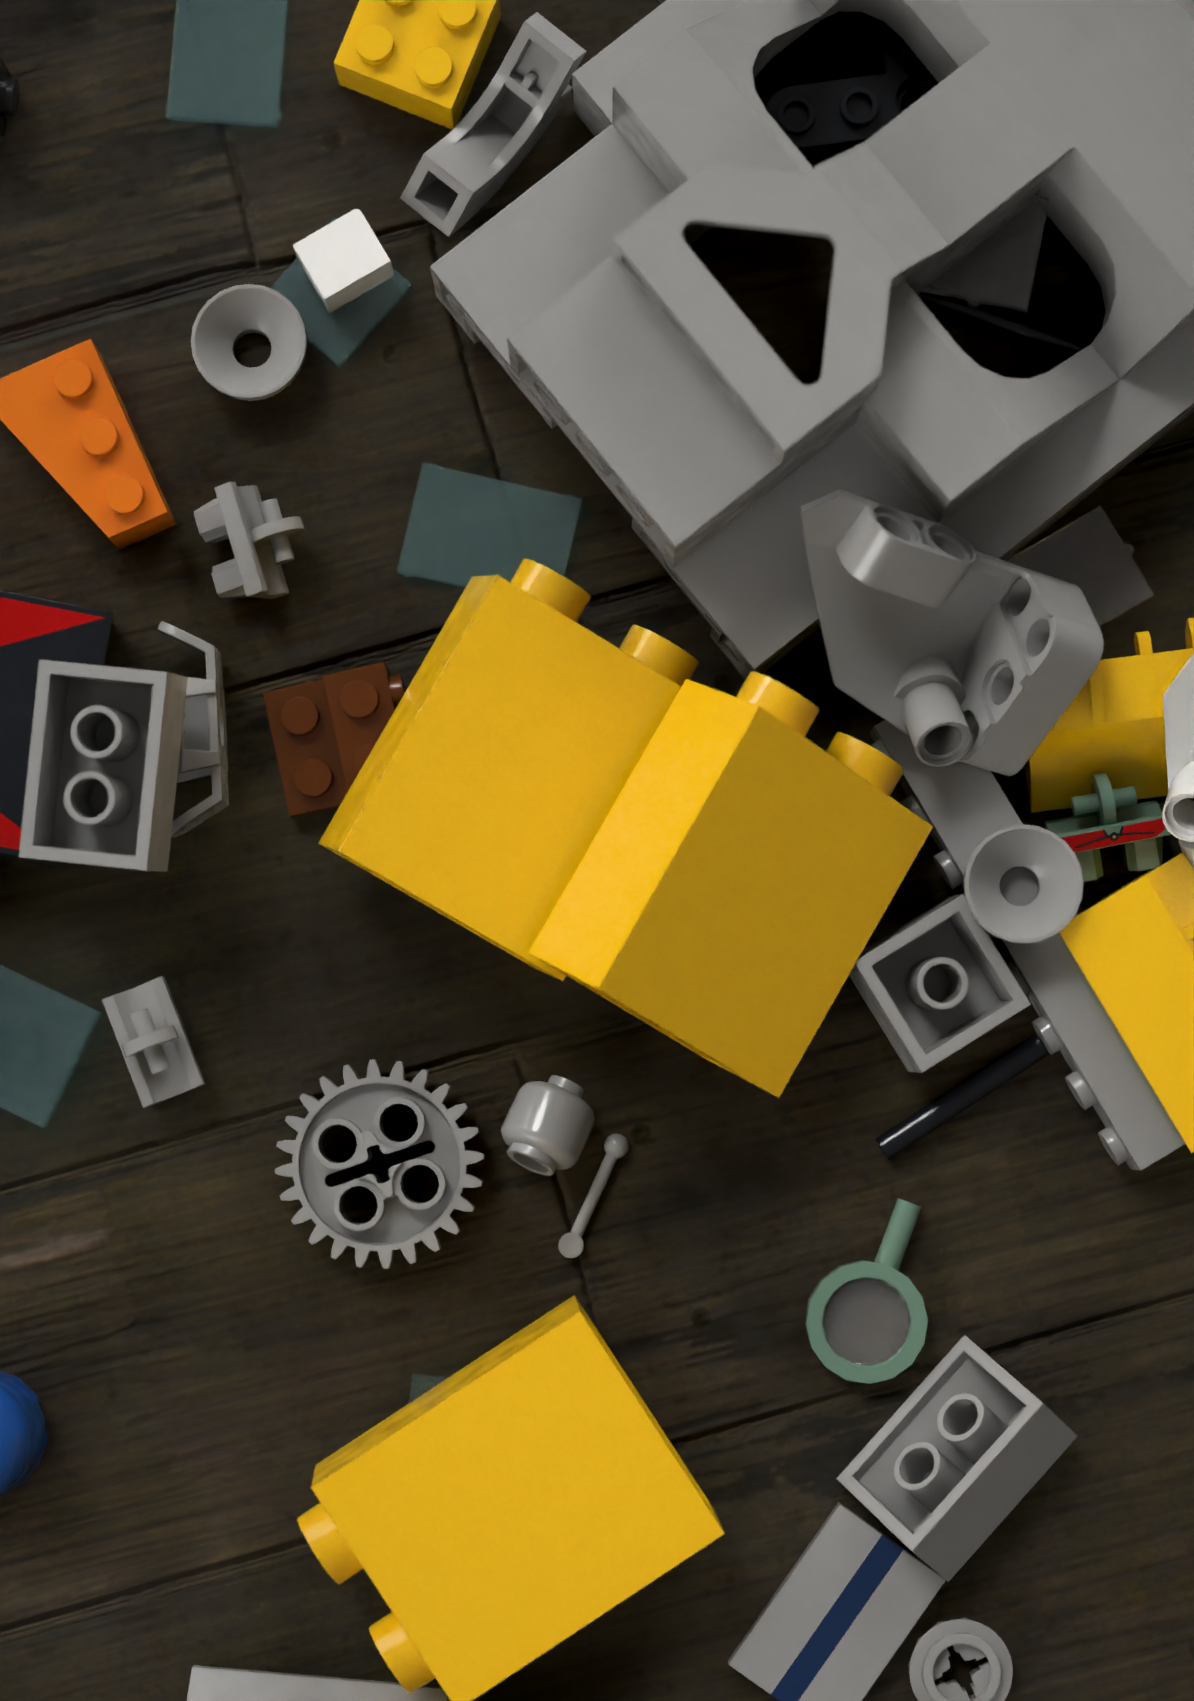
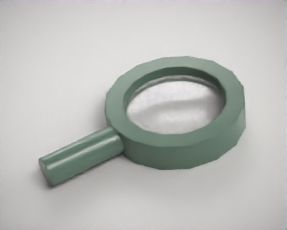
M897 1198L875 1261L860 1260L838 1266L820 1279L808 1299L805 1327L810 1347L827 1369L845 1380L872 1384L893 1379L913 1364L925 1344L928 1317L923 1297L909 1277L898 1271L921 1206Z

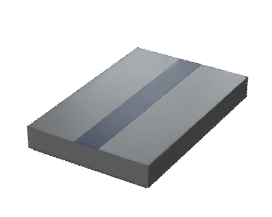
M838 1502L730 1656L728 1665L778 1701H862L946 1580L931 1567Z

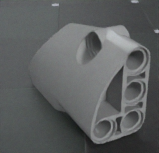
M841 489L801 506L800 512L813 591L829 668L835 687L907 734L919 760L928 766L943 767L960 761L1005 776H1012L1019 772L1094 673L1100 662L1104 643L1102 631L1082 590L1077 585L975 551L962 535L947 526Z

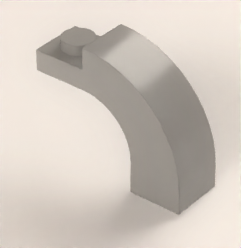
M538 12L525 20L497 73L482 96L449 134L423 154L400 199L450 237L494 196L538 142L571 92L572 86L569 85V82L572 78V73L576 71L587 51Z

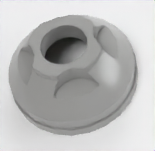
M236 285L218 292L198 312L191 334L192 356L204 379L220 393L239 400L254 401L266 399L288 387L299 374L306 356V329L298 310L289 299L278 291L262 285ZM259 333L268 338L271 343L269 359L261 366L245 367L235 359L234 350L236 343L246 334Z
M1025 824L1005 827L993 832L980 842L969 858L963 882L966 903L979 925L994 937L1019 944L1043 941L1065 928L1077 913L1082 900L1084 886L1082 868L1076 854L1066 841L1052 831L1039 826ZM1020 867L1027 869L1037 881L1038 890L1036 897L1025 906H1014L1008 903L1000 892V880L1003 874L1011 868Z

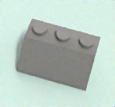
M964 1335L836 1479L915 1555L949 1582L1078 1436L1043 1402Z

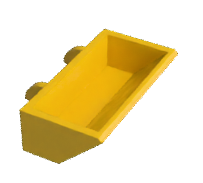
M1188 618L1186 621V649L1153 653L1149 631L1135 632L1134 634L1135 656L1100 659L1094 673L1024 765L1031 813L1071 808L1070 798L1091 794V776L1103 772L1108 775L1112 789L1133 785L1137 799L1167 796L1168 779L1163 696L1171 682L1194 653V618Z
M1184 852L1076 915L1059 934L1188 1149L1193 1153L1194 869Z

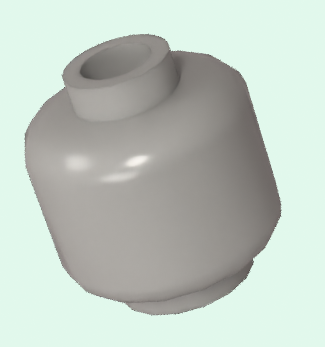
M556 1075L550 1076L548 1082L530 1081L522 1085L501 1126L503 1140L509 1146L507 1155L518 1165L545 1176L553 1175L556 1169L565 1170L574 1166L595 1125L594 1112L582 1099L585 1094L584 1089L575 1082Z

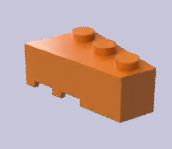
M91 338L0 378V421L119 550L177 525L104 359Z

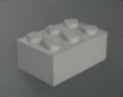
M39 660L19 857L168 872L188 677L162 671Z

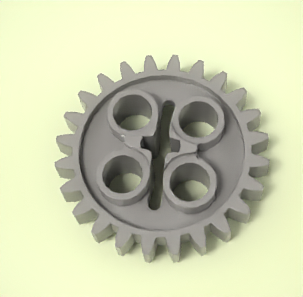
M376 1059L369 1061L366 1078L360 1079L354 1068L347 1064L343 1066L344 1085L338 1087L331 1079L322 1076L319 1078L325 1096L321 1100L305 1093L301 1094L299 1098L304 1107L309 1111L306 1118L286 1116L285 1122L296 1130L298 1134L296 1140L277 1141L276 1147L293 1154L292 1163L275 1168V1174L293 1177L295 1186L284 1191L280 1195L281 1201L300 1200L303 1207L292 1218L291 1222L293 1225L310 1219L316 1224L309 1238V1243L313 1245L323 1240L327 1235L334 1239L331 1248V1258L337 1259L350 1246L355 1248L356 1267L362 1268L368 1260L370 1252L378 1251L383 1269H389L393 1261L394 1250L401 1249L404 1257L412 1264L417 1262L416 1243L422 1240L434 1252L441 1249L435 1232L439 1227L450 1233L458 1234L461 1229L451 1216L454 1209L473 1212L475 1206L462 1195L464 1188L481 1187L483 1180L467 1173V1165L485 1159L484 1153L466 1150L465 1142L475 1137L480 1131L478 1127H459L457 1120L468 1109L466 1103L455 1105L449 1109L443 1103L451 1089L449 1084H443L432 1093L426 1090L429 1077L428 1070L422 1069L412 1082L405 1080L404 1062L396 1061L390 1076L382 1077L379 1063ZM396 1104L408 1105L414 1110L418 1119L415 1134L403 1142L391 1139L383 1129L384 1114L390 1107ZM335 1125L349 1128L354 1133L357 1142L353 1156L341 1163L332 1161L327 1157L322 1145L325 1133ZM425 1141H432L435 1145L433 1152L389 1168L390 1180L382 1182L377 1173H372L334 1187L326 1184V1177L328 1175L372 1159L370 1148L375 1145H379L383 1154L394 1153ZM415 1165L428 1166L438 1177V1191L430 1201H414L404 1190L403 1180L405 1174ZM355 1186L368 1188L377 1199L378 1207L376 1214L369 1222H354L344 1212V1196L349 1189Z

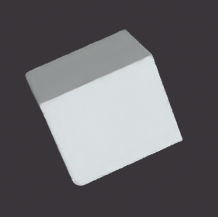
M359 209L348 212L292 245L298 262L329 313L394 275L388 255Z

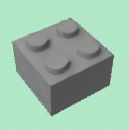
M964 894L945 898L863 949L849 974L908 1072L923 1073L1031 1005L988 933L972 916Z

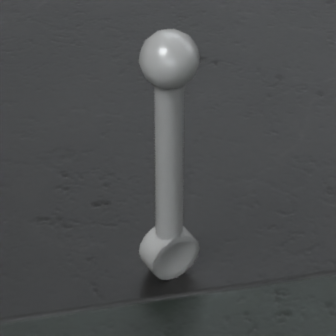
M611 1134L604 1141L605 1157L571 1231L564 1234L559 1240V1251L567 1258H576L582 1253L584 1248L583 1233L617 1159L622 1158L628 1152L629 1143L622 1134Z

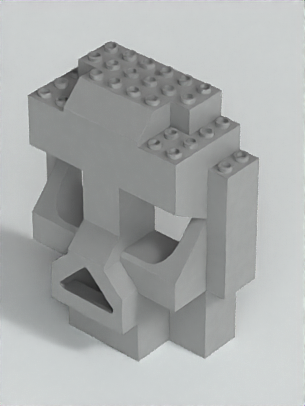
M666 0L572 73L573 110L595 137L430 266L436 297L474 344L481 340L551 429L556 425L560 427L632 517V529L712 627L710 637L742 677L746 680L751 671L764 674L821 628L803 533L801 506L841 489L947 526L962 535L975 551L1007 561L1194 412V0ZM839 11L863 12L884 21L901 36L939 84L865 142L812 167L767 112L755 91L754 79L774 56L820 20ZM1036 201L1090 267L1101 286L1105 315L1102 330L1094 341L1052 370L1029 379L1003 377L979 366L956 344L917 294ZM711 225L821 237L828 239L834 247V260L821 377L816 383L805 385L794 377L689 247L691 243L707 232Z

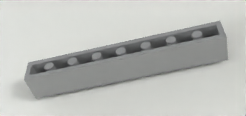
M884 720L875 725L870 731V735L875 741L870 746L887 755L904 768L905 771L899 783L908 797L900 801V804L933 826L930 835L941 851L933 856L934 862L951 889L961 885L964 890L965 868L971 854L980 842L993 832L1008 826L1022 825V822L991 771L960 761L943 767L928 766L919 760L909 736ZM1016 867L1007 870L1000 880V892L1008 903L1014 906H1025L1036 897L1038 890L1037 881L1030 871ZM987 932L991 940H994L1006 960L1005 963L1039 1015V1018L1032 1021L1039 1039L1051 1055L1060 1050L1072 1070V1073L1067 1075L1065 1080L1075 1099L1084 1110L1093 1106L1106 1128L1098 1132V1135L1113 1161L1118 1166L1126 1161L1131 1170L1141 1171L1185 1145L1184 1140L1059 932L1043 941L1028 944L1007 942Z

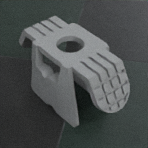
M161 621L157 631L205 656L206 679L192 677L187 679L177 783L211 775L212 795L173 821L171 837L174 838L190 831L229 806L226 710L222 654L214 645L178 627Z

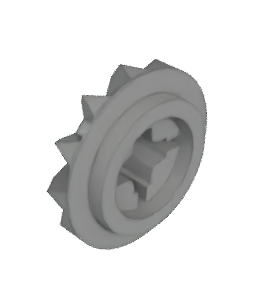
M965 1617L938 1621L934 1627L917 1639L908 1663L911 1687L918 1701H1005L1013 1679L1011 1656L1002 1639L989 1626ZM949 1646H953L955 1652H959L965 1661L974 1658L978 1661L986 1657V1660L977 1663L978 1667L970 1671L972 1681L970 1686L974 1693L968 1696L965 1688L961 1687L955 1679L948 1681L942 1679L934 1683V1680L943 1677L942 1673L950 1668L948 1659L950 1654L947 1649Z

